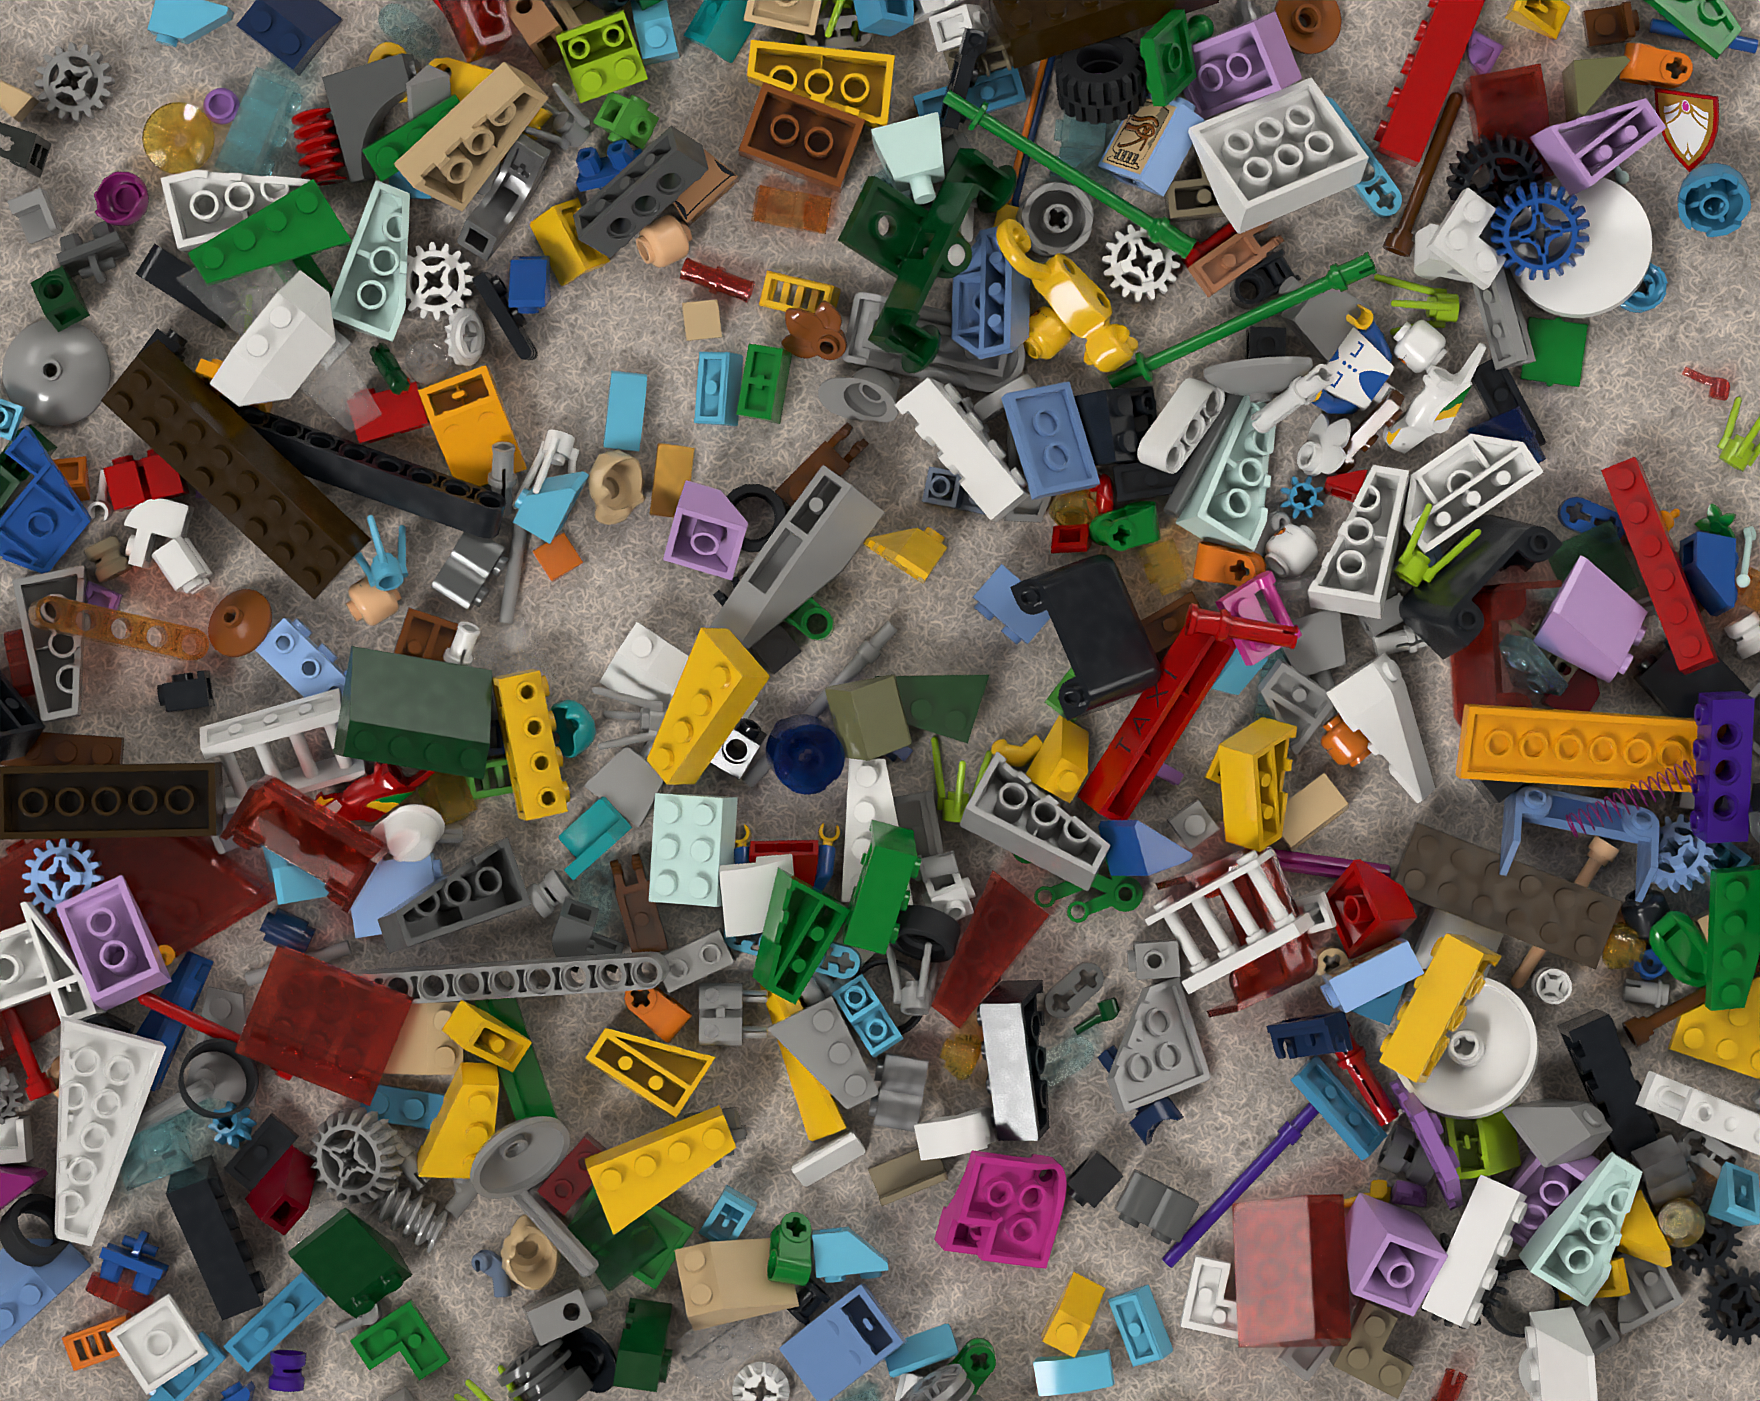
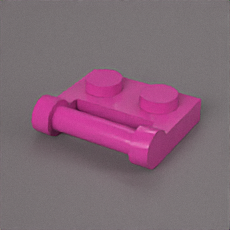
M1271 570L1258 574L1215 601L1219 611L1220 609H1227L1231 612V616L1268 622L1255 596V593L1261 590L1277 624L1298 626L1297 624L1293 625L1274 585L1276 579ZM1298 627V633L1295 634V635L1298 636V639L1302 636V633H1301L1299 627ZM1233 638L1246 666L1255 665L1281 648V646Z

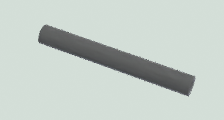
M1225 393V403L1220 414L1198 443L1163 509L1169 516L1174 518L1180 517L1244 396Z

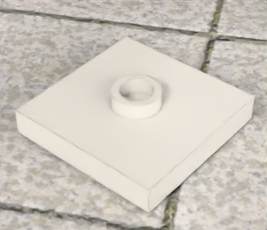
M170 1293L107 1333L146 1395L209 1354Z

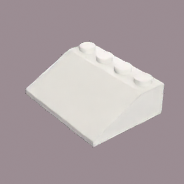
M1312 77L1194 125L1188 130L1218 205L1238 234L1359 184L1369 158Z
M1573 1308L1529 1312L1530 1326L1525 1327L1524 1331L1528 1349L1532 1348L1533 1359L1527 1360L1530 1381H1535L1536 1391L1530 1392V1401H1598L1594 1353Z

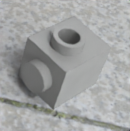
M1163 939L1133 942V950H1127L1128 972H1135L1137 980L1181 977L1178 940Z

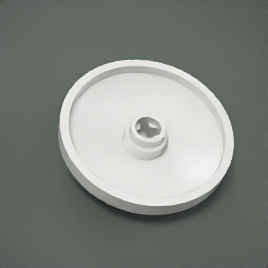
M1603 177L1591 187L1575 194L1578 200L1571 208L1584 206L1586 210L1577 220L1588 219L1590 227L1579 230V232H1584L1590 237L1589 242H1577L1578 245L1585 249L1584 255L1578 256L1571 253V256L1576 261L1575 267L1568 266L1564 261L1561 263L1564 274L1559 276L1556 273L1555 267L1549 269V280H1544L1542 270L1536 271L1535 280H1529V268H1525L1523 273L1517 276L1514 271L1518 263L1515 262L1509 267L1513 279L1521 292L1535 305L1552 314L1570 318H1585L1611 311L1635 293L1649 269L1652 256V232L1647 215L1640 203L1628 190ZM1558 178L1548 181L1551 182L1552 186L1558 188L1563 186ZM1544 184L1538 187L1541 192L1544 191ZM1567 191L1565 192L1566 198L1570 196ZM1560 209L1549 217L1551 220L1569 221ZM1539 227L1531 234L1534 235L1536 233V238H1539L1541 247H1544V232L1550 230L1549 227L1545 229ZM1570 232L1563 233V236L1554 238L1550 242L1549 257L1559 252L1565 246ZM1523 242L1518 246L1517 250L1520 253L1531 258H1538L1537 249L1533 244Z
M1484 977L1483 980L1486 983L1479 995L1475 994L1472 999H1467L1464 1004L1467 1006V1015L1455 1031L1449 1030L1446 1034V1037L1450 1038V1043L1426 1083H1416L1397 1072L1408 1092H1414L1423 1106L1430 1111L1454 1119L1486 1117L1501 1111L1513 1103L1531 1081L1539 1055L1536 1026L1522 1000L1512 990L1498 981ZM1397 1020L1394 1031L1400 1022L1399 1020Z

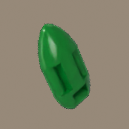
M1679 911L1667 912L1650 929L1649 942L1652 950L1676 980L1689 986L1703 987L1706 985L1707 940L1703 932L1689 916Z

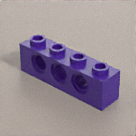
M1741 691L1699 693V704H1696L1694 709V719L1698 725L1697 739L1693 743L1697 784H1694L1691 780V790L1695 797L1694 811L1690 814V827L1693 835L1705 843L1747 842L1749 838L1748 810L1751 792L1755 698ZM1726 724L1725 734L1717 739L1719 728ZM1725 760L1724 769L1719 774H1716V766L1719 762ZM1723 796L1722 805L1714 810L1715 801Z

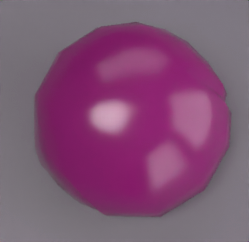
M131 172L112 173L102 180L99 188L94 193L97 204L96 215L111 225L130 226L140 221L147 212L149 205L147 187L140 177Z

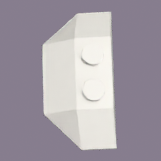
M301 270L298 271L275 294L231 349L209 384L238 407L291 399L336 342L329 292Z
M1469 434L1410 475L1403 526L1412 536L1426 504H1432V510L1416 544L1421 552L1425 554L1542 474L1543 470L1524 442Z

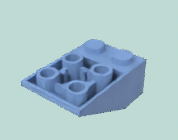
M864 1283L857 1286L783 1344L779 1350L816 1401H830L908 1341Z

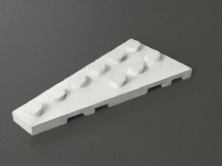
M61 1016L55 1235L58 1239L92 1246L166 1049L163 1042Z

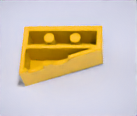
M605 1028L586 1056L585 1061L675 1120L716 1057Z
M460 1063L443 1098V1105L437 1117L433 1119L430 1125V1132L424 1144L418 1150V1177L470 1179V1170L476 1154L495 1133L499 1092L498 1068L496 1064Z

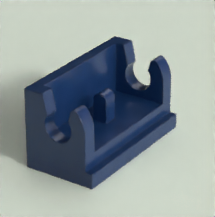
M1343 1011L1288 1018L1266 1026L1267 1032L1271 1035L1274 1052L1278 1059L1286 1058L1283 1046L1284 1041L1290 1059L1353 1050L1346 1015Z

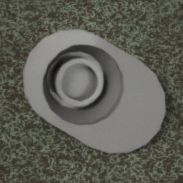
M866 367L856 372L852 377H835L825 380L818 389V397L826 409L844 418L890 422L895 420L898 415L895 400L900 381L897 377L889 376L882 370Z

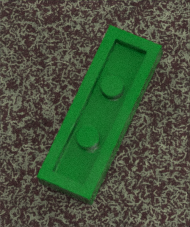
M452 94L361 149L381 182L399 172L394 163L460 103L455 94Z

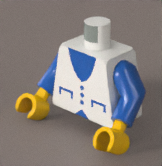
M1357 304V307L1361 310V315L1357 320L1349 314L1346 316L1347 322L1357 327L1358 330L1354 327L1351 329L1330 361H1327L1325 364L1333 372V375L1330 376L1334 378L1333 383L1317 394L1316 399L1311 402L1329 414L1352 415L1358 410L1364 411L1372 400L1380 403L1392 389L1395 390L1393 386L1386 382L1395 369L1391 364L1392 353L1384 334L1373 321L1372 311L1361 304Z

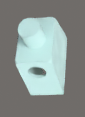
M938 112L871 129L874 149L894 189L899 192L911 189L916 204H925L933 201L936 198L933 183L941 182L945 179Z

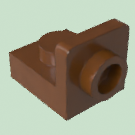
M1630 1L1622 2L1617 6L1582 12L1587 48L1630 42L1636 36L1635 31H1639L1640 28L1638 12L1636 9L1632 10Z

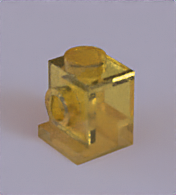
M1173 538L1137 551L1139 559L1146 556L1148 563L1143 565V569L1149 584L1156 583L1162 596L1182 589L1180 582L1188 578Z

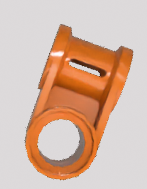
M1626 43L1623 56H1626L1631 61L1621 71L1619 80L1637 85H1652L1674 89L1680 87L1690 78L1693 72V64L1691 59L1681 52L1659 49L1640 43ZM1673 62L1677 63V69L1682 71L1675 79L1671 78V71L1666 70Z
M1207 541L1198 542L1193 578L1241 586L1258 574L1266 571L1265 560L1259 553H1250ZM1242 563H1244L1245 568L1250 569L1248 575H1246V570L1241 569Z
M657 986L648 989V1003L645 1001H640L638 1004L633 1001L635 997L633 990L626 991L624 1000L628 1009L667 1043L671 1042L692 1017V1014L683 1005Z

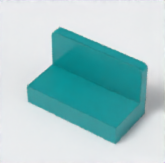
M704 0L683 36L693 43L711 50L724 61L732 63L756 24L744 21L748 0Z
M601 797L559 835V840L576 857L564 869L572 880H575L632 828L606 797Z

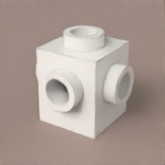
M951 873L927 879L925 886L928 892L921 894L925 906L945 912L955 920L974 913L969 899L976 897L969 877L961 879L959 873Z

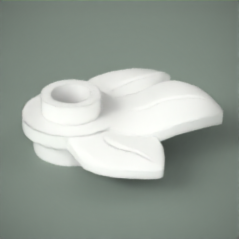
M1321 413L1310 428L1308 442L1300 448L1297 457V464L1306 475L1315 477L1321 472L1331 474L1341 467L1346 458L1342 448L1347 445L1351 433L1349 420L1344 418L1329 425L1325 414Z

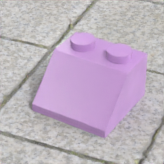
M686 480L676 508L663 560L732 580L748 522L721 490Z

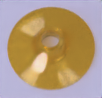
M173 102L159 107L149 116L143 129L142 142L147 157L156 167L170 174H179L197 170L207 162L214 148L215 134L212 123L203 111L188 103ZM178 134L186 135L187 142L184 146H176L175 137Z

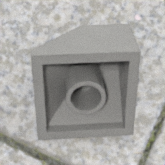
M1549 1097L1509 1106L1502 1111L1544 1168L1588 1158L1613 1131L1606 1122L1603 1113L1592 1102Z

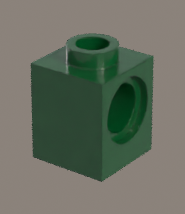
M63 266L46 272L42 277L30 283L44 315L58 332L90 316L77 284Z

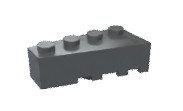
M508 837L489 844L377 919L389 954L530 906L531 902Z

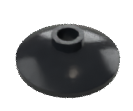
M585 1326L562 1336L564 1342L560 1346V1352L567 1349L572 1352L570 1358L564 1363L565 1368L568 1370L581 1365L594 1384L589 1390L591 1392L603 1393L610 1390L614 1383L617 1358L609 1343L599 1333Z

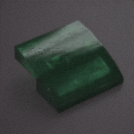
M1611 520L1563 541V545L1552 557L1547 559L1559 587L1580 555L1592 562L1625 592L1640 587Z
M601 1203L568 1227L572 1234L599 1262V1267L595 1273L608 1291L614 1290L668 1249L644 1214L613 1235Z

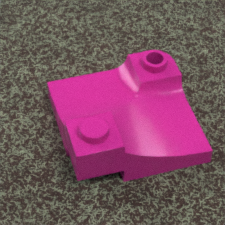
M972 1150L954 1197L947 1207L943 1206L934 1240L944 1251L977 1255L981 1261L1046 1269L1065 1202L1067 1181L1063 1167L1050 1156L1032 1154L1031 1157L1026 1158ZM1047 1169L1046 1174L1039 1177L1040 1172Z

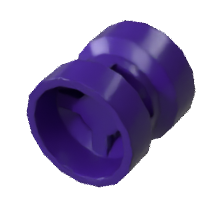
M297 1350L271 1351L270 1364L273 1366V1374L269 1376L268 1388L282 1392L303 1391L305 1378L302 1376V1367L306 1365L307 1353Z

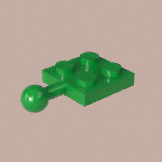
M1171 9L1140 38V54L1145 61L1147 71L1146 85L1151 93L1153 106H1167L1197 77L1191 46L1195 42L1198 43L1212 37L1214 24L1208 16L1196 14L1187 21L1185 9Z

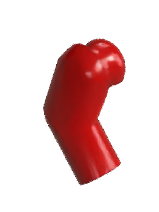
M1105 473L1102 475L1098 474L1099 485L1088 489L1090 492H1096L1093 519L1100 514L1113 511L1112 480Z

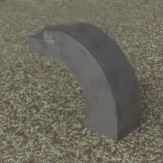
M522 133L510 148L491 190L486 193L482 201L466 219L457 243L483 260L488 261L509 234L530 201L547 168L545 164L551 151Z

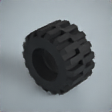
M1118 35L1094 44L1066 51L1056 56L1057 98L1060 108L1065 110L1067 116L1076 117V121L1082 123L1088 121L1090 124L1098 125V123L1111 124L1116 120L1123 121L1128 119V115L1136 114L1139 111V107L1144 106L1148 96L1146 66L1140 54V45L1133 43L1132 39L1128 37L1121 38Z

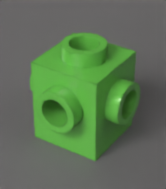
M611 92L608 93L593 123L610 133L607 138L610 142L613 143L614 141L626 139L628 144L643 150L646 142L652 136L659 117L648 111L650 104L632 94L627 98Z

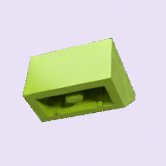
M624 10L555 34L580 104L648 79Z
M1504 1109L1477 1119H1454L1440 1115L1441 1125L1444 1130V1146L1447 1145L1453 1148L1460 1163V1167L1455 1168L1459 1180L1480 1177V1174L1490 1176L1521 1166L1516 1130L1502 1111Z

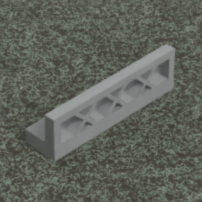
M1489 220L1479 238L1493 249L1503 244L1491 242L1490 236L1501 231L1491 228V220ZM1502 266L1489 288L1482 290L1472 283L1496 370L1530 364L1536 361L1513 276L1509 267L1505 268Z

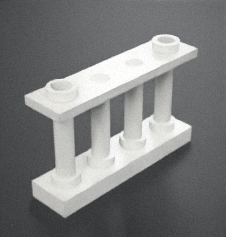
M339 688L199 727L200 749L205 760L217 756L220 757L231 786L225 788V804L228 815L239 811H249L257 806L338 783L351 782L367 775L365 760L335 755V757L315 762L303 734L305 731L324 727L332 749H334L342 702V694ZM289 737L301 766L280 772L268 742ZM253 746L266 776L245 782L233 752Z
M1271 849L1260 855L1253 850L1236 860L1239 865L1238 867L1175 901L1172 895L1153 905L1156 912L1145 919L1147 925L1149 926L1164 918L1192 965L1189 968L1192 974L1182 981L1188 994L1301 936L1315 925L1308 912L1297 918L1292 913L1288 914L1260 867L1262 863L1274 855ZM1245 873H1248L1276 921L1273 923L1276 929L1268 933L1264 928H1259L1232 880ZM1217 888L1221 890L1248 936L1245 938L1247 944L1240 948L1236 943H1231L1204 895ZM1192 903L1220 951L1217 953L1219 959L1210 962L1208 957L1204 959L1177 913L1178 909Z
M1649 1070L1636 1101L1637 1105L1674 1119L1681 1125L1760 1155V1114Z

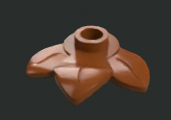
M823 301L817 307L815 313L797 308H788L786 310L785 321L790 334L781 341L785 350L804 359L819 356L826 360H836L844 354L847 348V339L841 330L842 317L833 305ZM824 342H830L833 347L827 346Z

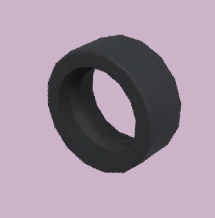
M744 484L733 489L726 496L734 507L743 499L758 497L771 505L774 512V524L766 536L759 539H747L744 537L741 550L760 552L786 516L787 511L782 499L771 488L760 484Z
M908 905L905 912L899 911L896 922L900 923V929L895 944H891L896 950L908 957L922 961L925 944L929 942L932 944L931 963L945 962L954 956L961 933L960 925L954 918L945 912L922 905Z
M28 1194L20 1197L2 1216L0 1221V1242L5 1251L15 1261L27 1266L41 1267L51 1263L70 1243V1241L58 1239L55 1235L56 1199L44 1194ZM21 1214H33L48 1224L53 1235V1243L49 1247L35 1245L23 1236L18 1225V1217Z

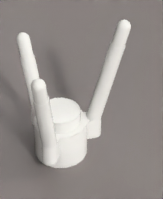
M558 430L547 431L545 441L541 442L539 452L512 503L514 509H517L514 507V504L524 488L529 489L539 468L540 471L533 487L535 494L540 492L551 464L563 466L565 460H567L568 474L576 473V461L579 450L573 448L575 438L572 435Z

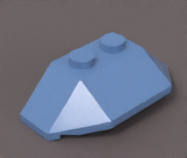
M998 226L979 231L975 238L976 243L971 247L972 260L965 271L953 277L951 338L979 359L1012 353L1029 338L1030 278L1017 272L1004 257L996 238Z
M26 1238L31 1243L43 1247H49L53 1243V1239ZM71 1242L51 1263L41 1267L27 1266L19 1263L5 1251L4 1247L0 1250V1348L91 1266Z

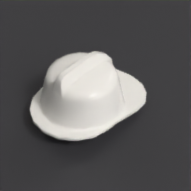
M420 804L404 805L391 812L386 818L375 825L371 831V839L375 846L393 855V859L398 862L421 861L430 855L436 842L443 835L445 822L442 816L433 808Z

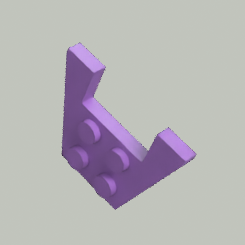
M1400 1078L1390 1082L1389 1085L1402 1112L1407 1114L1438 1178L1436 1183L1450 1211L1463 1205L1460 1180L1455 1168L1460 1167V1163L1453 1148L1447 1145L1444 1146L1439 1135L1443 1134L1444 1130L1437 1115L1431 1112L1428 1113L1414 1092H1408Z

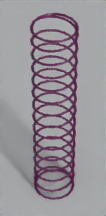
M1683 760V769L1678 764H1675V774L1669 768H1666V778L1662 773L1657 772V782L1653 777L1648 776V785L1643 780H1640V791L1634 784H1631L1630 786L1631 794L1625 788H1622L1621 792L1623 800L1616 792H1613L1614 803L1611 801L1609 797L1605 796V807L1600 801L1596 800L1595 806L1597 812L1591 805L1587 804L1586 808L1588 816L1582 809L1579 808V820L1572 812L1569 813V816L1566 814V820L1572 833L1577 839L1579 838L1576 828L1571 820V814L1578 821L1585 835H1587L1580 817L1579 810L1583 812V814L1590 822L1593 830L1595 831L1594 825L1589 814L1588 806L1591 807V809L1594 811L1599 821L1601 822L1602 826L1604 827V824L1598 811L1597 802L1603 807L1610 821L1613 823V820L1607 808L1606 798L1611 802V804L1617 811L1619 817L1622 819L1615 801L1614 794H1616L1620 798L1626 810L1628 811V814L1630 815L1631 813L1627 807L1623 790H1625L1628 793V795L1634 802L1637 810L1639 811V808L1633 795L1632 786L1636 788V790L1639 792L1642 799L1644 800L1646 806L1648 807V804L1642 792L1641 782L1644 783V785L1651 793L1654 801L1657 803L1650 785L1649 778H1651L1656 783L1663 797L1666 798L1662 791L1658 774H1660L1664 778L1672 794H1674V791L1668 779L1667 770H1669L1673 774L1681 790H1683L1677 776L1676 765L1681 769V771L1687 778L1690 786H1692V784L1688 778V775L1693 781V783L1697 784L1695 774L1690 764L1687 762V760ZM1686 763H1687V765L1689 766V768H1690V770H1691V772H1692V774H1693V777H1694L1695 781L1693 780L1692 776L1690 775L1689 770H1688V768H1687V766H1686Z

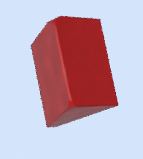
M1363 469L1327 477L1324 487L1325 494L1354 502L1366 479L1368 470Z
M1089 524L1053 526L1051 554L1087 552L1091 547L1092 540L1089 535Z

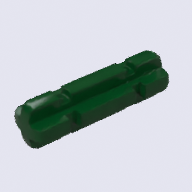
M379 343L377 347L372 346L369 351L372 361L378 367L377 369L389 385L392 393L400 395L402 391H408L410 384L407 376L401 370L402 368L393 354L390 353L388 346L384 343Z

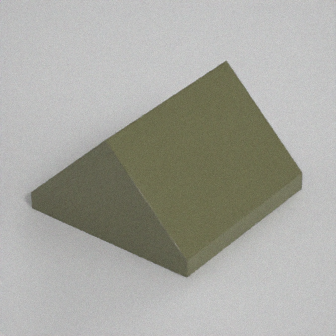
M1626 56L1573 60L1562 71L1566 122L1583 117L1631 60Z
M895 674L825 688L843 758L870 761L911 745L912 740Z

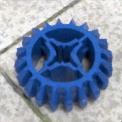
M1531 182L1530 194L1525 195L1524 189L1518 186L1516 188L1518 200L1515 201L1508 194L1504 197L1505 203L1510 207L1509 209L1501 206L1496 207L1495 213L1504 219L1491 221V228L1501 232L1494 233L1490 237L1492 243H1503L1495 249L1498 256L1509 254L1503 264L1505 268L1517 262L1518 264L1514 271L1515 275L1520 276L1525 268H1529V280H1535L1537 270H1542L1544 280H1549V269L1555 267L1556 273L1559 276L1564 274L1561 265L1564 261L1572 268L1576 266V261L1571 256V253L1578 256L1584 255L1585 249L1578 245L1577 242H1589L1590 237L1584 232H1579V230L1590 227L1588 219L1577 220L1586 212L1585 207L1578 206L1572 209L1571 207L1578 200L1577 196L1572 194L1563 200L1566 192L1564 186H1560L1554 195L1551 194V182H1545L1543 192H1538L1536 182ZM1542 203L1559 208L1569 221L1561 222L1560 219L1551 220L1547 218L1543 213ZM1531 205L1532 213L1530 220L1526 224L1518 226L1517 229L1510 230L1515 216L1522 209ZM1536 215H1540L1541 224H1544V229L1550 228V230L1544 232V247L1540 246L1536 233L1534 235L1530 234V232L1536 230ZM1570 232L1565 246L1559 252L1549 257L1550 242L1554 238L1563 236V233ZM1519 240L1520 243L1527 242L1533 244L1537 249L1538 258H1531L1520 253L1511 241Z

